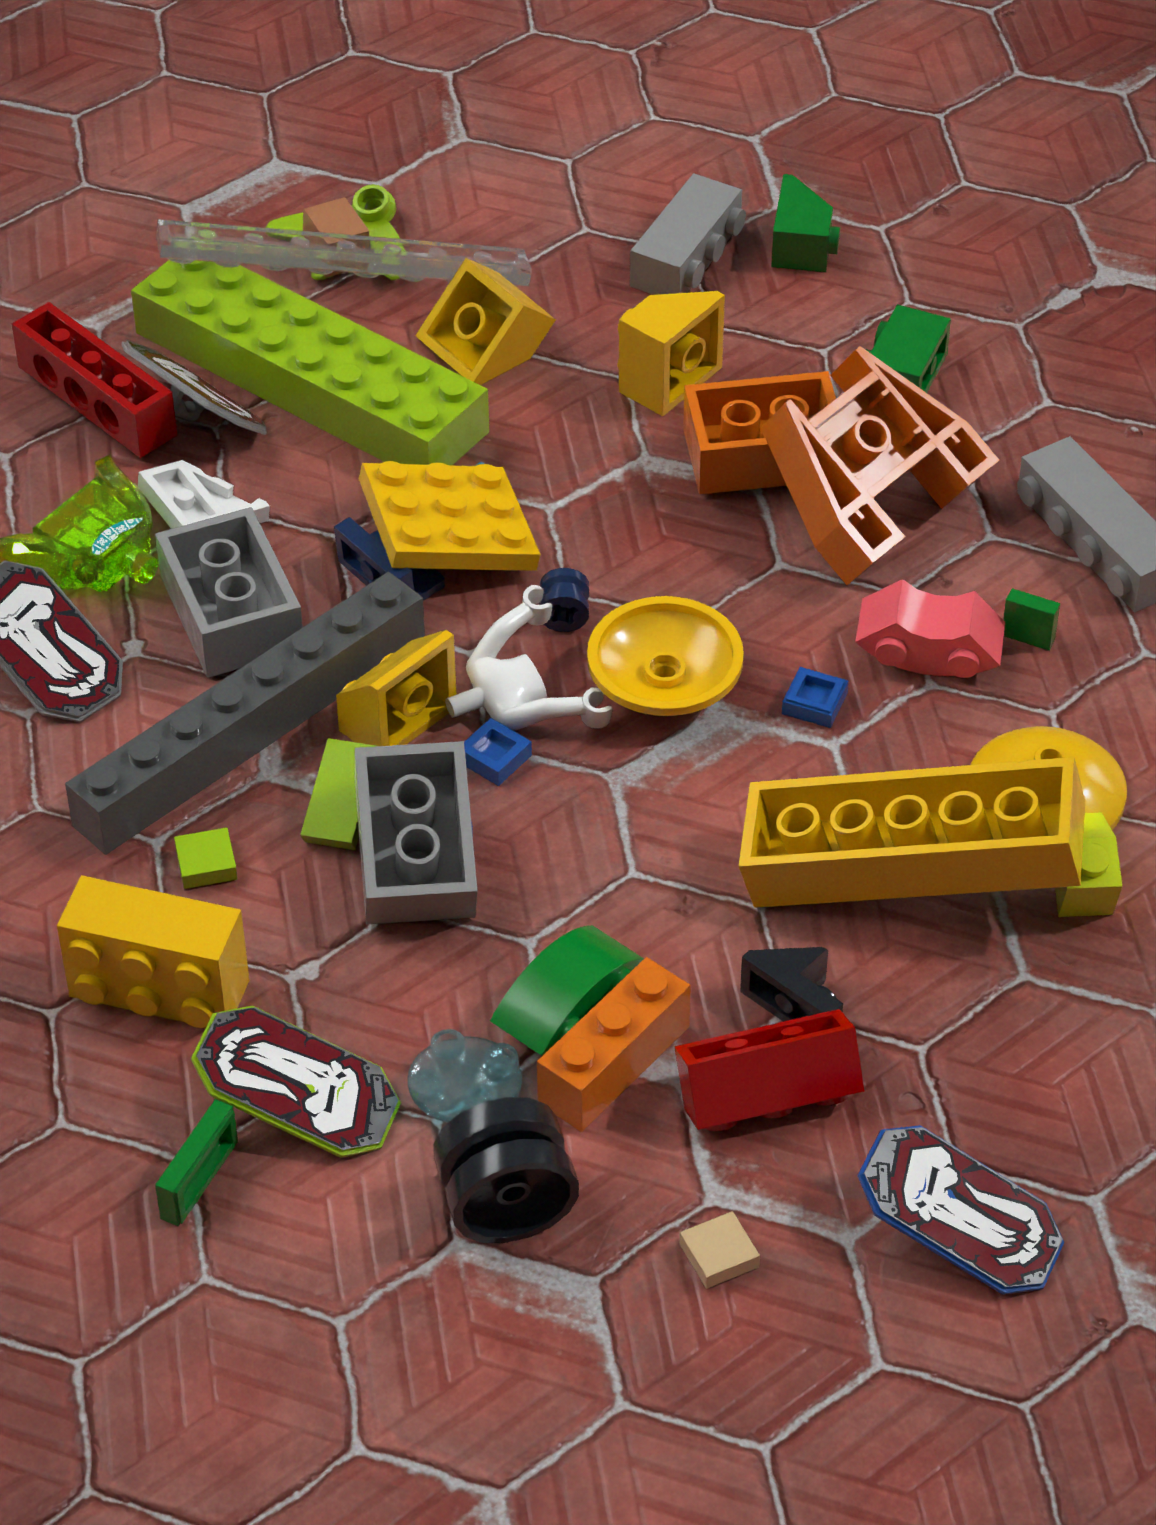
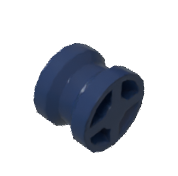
M557 568L543 575L540 587L543 588L544 594L539 605L545 603L552 604L550 619L543 625L558 632H571L580 629L589 619V603L587 601L589 598V581L587 577L580 571L571 568Z

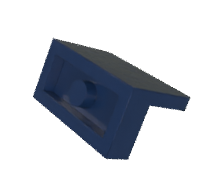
M351 517L334 526L338 561L366 586L389 571L422 596L423 601L445 587L444 576L436 569L392 568L378 530L369 534Z

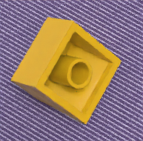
M465 258L415 336L461 376L482 385L531 359L556 319L499 272Z
M718 291L649 295L634 308L628 309L619 319L618 324L619 359L617 367L619 370V393L664 416L684 400V385L702 384L722 368L725 295Z
M448 630L411 640L395 653L385 656L377 666L359 679L349 682L341 692L336 694L339 731L357 743L376 746L407 745L449 714L445 700L448 697L457 695L454 635Z

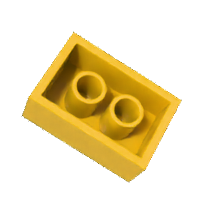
M81 875L57 924L69 997L78 998L88 1004H105L132 1010L142 1016L155 1015L182 1021L196 1028H205L213 1013L238 1008L250 981L241 909Z

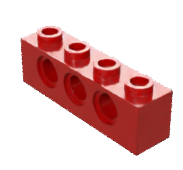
M47 302L11 323L18 367L139 458H142L177 436L172 391L52 303Z

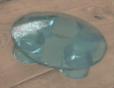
M452 1029L441 1030L434 1034L431 1038V1045L414 1059L408 1073V1090L414 1103L427 1115L447 1123L459 1113L481 1102L503 1097H518L522 1086V1072L518 1053L513 1046L506 1043H496L485 1038L463 1036L460 1032Z

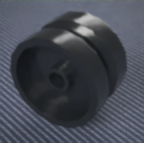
M503 1097L481 1102L459 1113L441 1129L433 1144L434 1161L440 1181L446 1188L447 1203L454 1226L464 1237L481 1243H508L530 1238L553 1227L565 1217L579 1197V1181L572 1160L565 1152L564 1137L557 1116L547 1104L532 1098Z

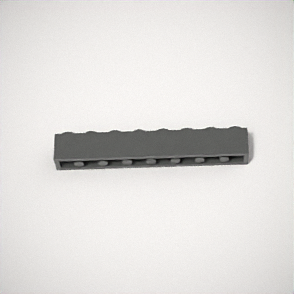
M389 571L66 782L65 787L72 826L101 852L107 855L336 701V694L341 692L349 682L357 680L377 666L385 656L395 653L411 640L424 637L423 597Z

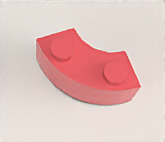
M902 579L862 598L855 642L886 666H895L906 671L924 675L969 678L976 673L1000 666L1005 621L976 591L958 596H939L918 590Z

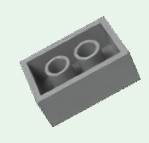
M252 507L155 533L161 579L207 678L242 668L303 628L301 606Z
M464 741L355 748V789L366 925L474 918L476 916L478 890Z

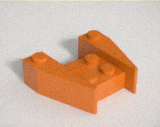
M861 346L855 349L830 375L844 393L809 420L790 399L761 427L814 547L846 585H849L905 538V535L874 500L877 496L910 471L940 508L943 509L1000 461L966 420Z

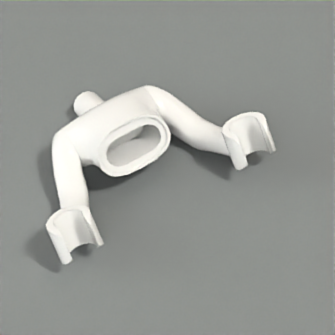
M538 585L527 587L523 593L522 603L494 622L478 643L466 665V671L473 689L448 697L445 700L447 710L452 718L484 707L491 718L511 730H518L550 718L580 715L585 725L591 728H603L608 725L613 708L611 706L595 708L602 702L604 693L599 688L588 689L583 697L547 698L542 678L526 654L511 659L500 660L496 658L506 641L526 623L536 626L543 625L550 619L552 604L536 605L541 602L544 594L543 588Z

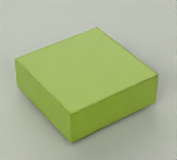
M228 828L174 837L184 889L238 880Z

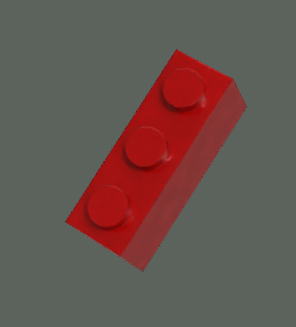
M840 1009L674 1046L684 1110L697 1130L723 1131L734 1127L739 1120L756 1116L779 1118L790 1114L795 1107L813 1103L823 1106L835 1105L844 1102L848 1095L865 1092L856 1029Z

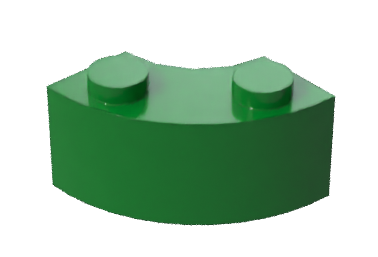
M593 925L576 928L552 942L524 969L503 997L490 1022L543 1056L644 958Z

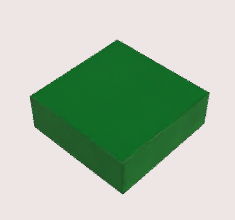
M1012 588L1005 601L1003 617L1005 621L1004 637L1050 651L1056 638L1060 603Z

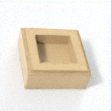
M733 1211L680 1232L679 1244L706 1289L759 1268L760 1255Z

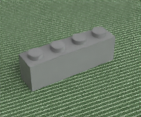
M1070 436L1022 456L1017 493L1023 503L1032 507L1047 522L1050 530L1056 536H1060L1077 553L1080 561L1084 565L1090 566L1107 584L1111 593L1116 597H1120L1134 612L1155 604L1156 521Z

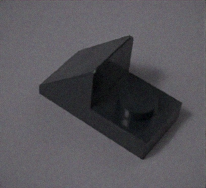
M824 947L749 950L742 956L740 992L784 1022L837 1009L843 1012V1003L837 999L832 991L822 986L826 981L828 949Z

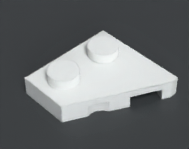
M183 460L139 472V490L171 529L252 507L259 523L268 521L270 505L266 501L258 498L250 504L233 495L234 485L218 477L208 476L201 469Z

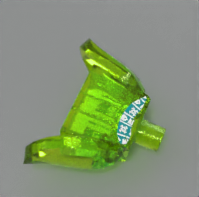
M111 454L95 461V478L32 528L33 533L14 534L0 538V563L10 561L43 568L61 590L89 587L99 592L107 591L126 575L140 584H146L154 577L159 567L158 559L149 554L151 551L150 532L153 527L151 509L141 490L116 465Z

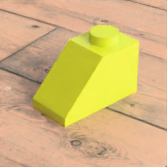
M1102 812L1085 813L1081 886L1055 888L1058 917L1113 915L1123 886L1116 836Z

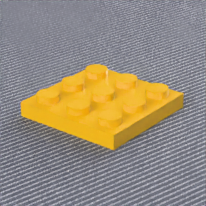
M394 461L362 463L359 481L392 568L537 571L541 554L503 467H495L489 464L454 466L438 462L429 465L400 464Z

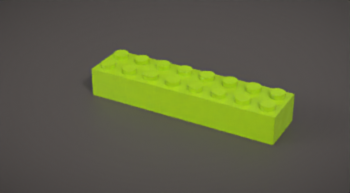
M193 241L131 290L137 334L384 462L394 461L400 464L421 465L438 462L453 465L489 433L487 388Z

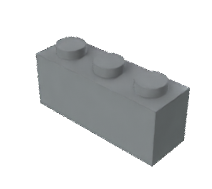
M693 173L630 250V287L653 295L688 293L691 288H697L702 280L704 271L712 261L717 262L720 259L726 243L733 235L737 236L743 228L746 212L742 209V189Z

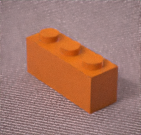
M648 957L642 960L537 1060L538 1101L547 1104L556 1116L582 1133L689 1028L691 985Z

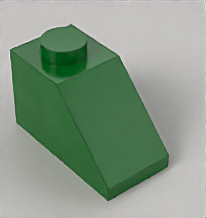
M783 174L773 229L771 267L826 272L829 254H838L840 227L832 226L833 207L791 174Z

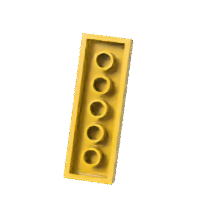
M1074 757L750 782L738 867L754 908L1081 886L1085 796Z

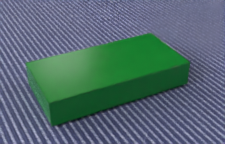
M217 1099L213 1101L155 1184L161 1220L175 1226H179L180 1223L182 1224L238 1143L235 1113L232 1105Z

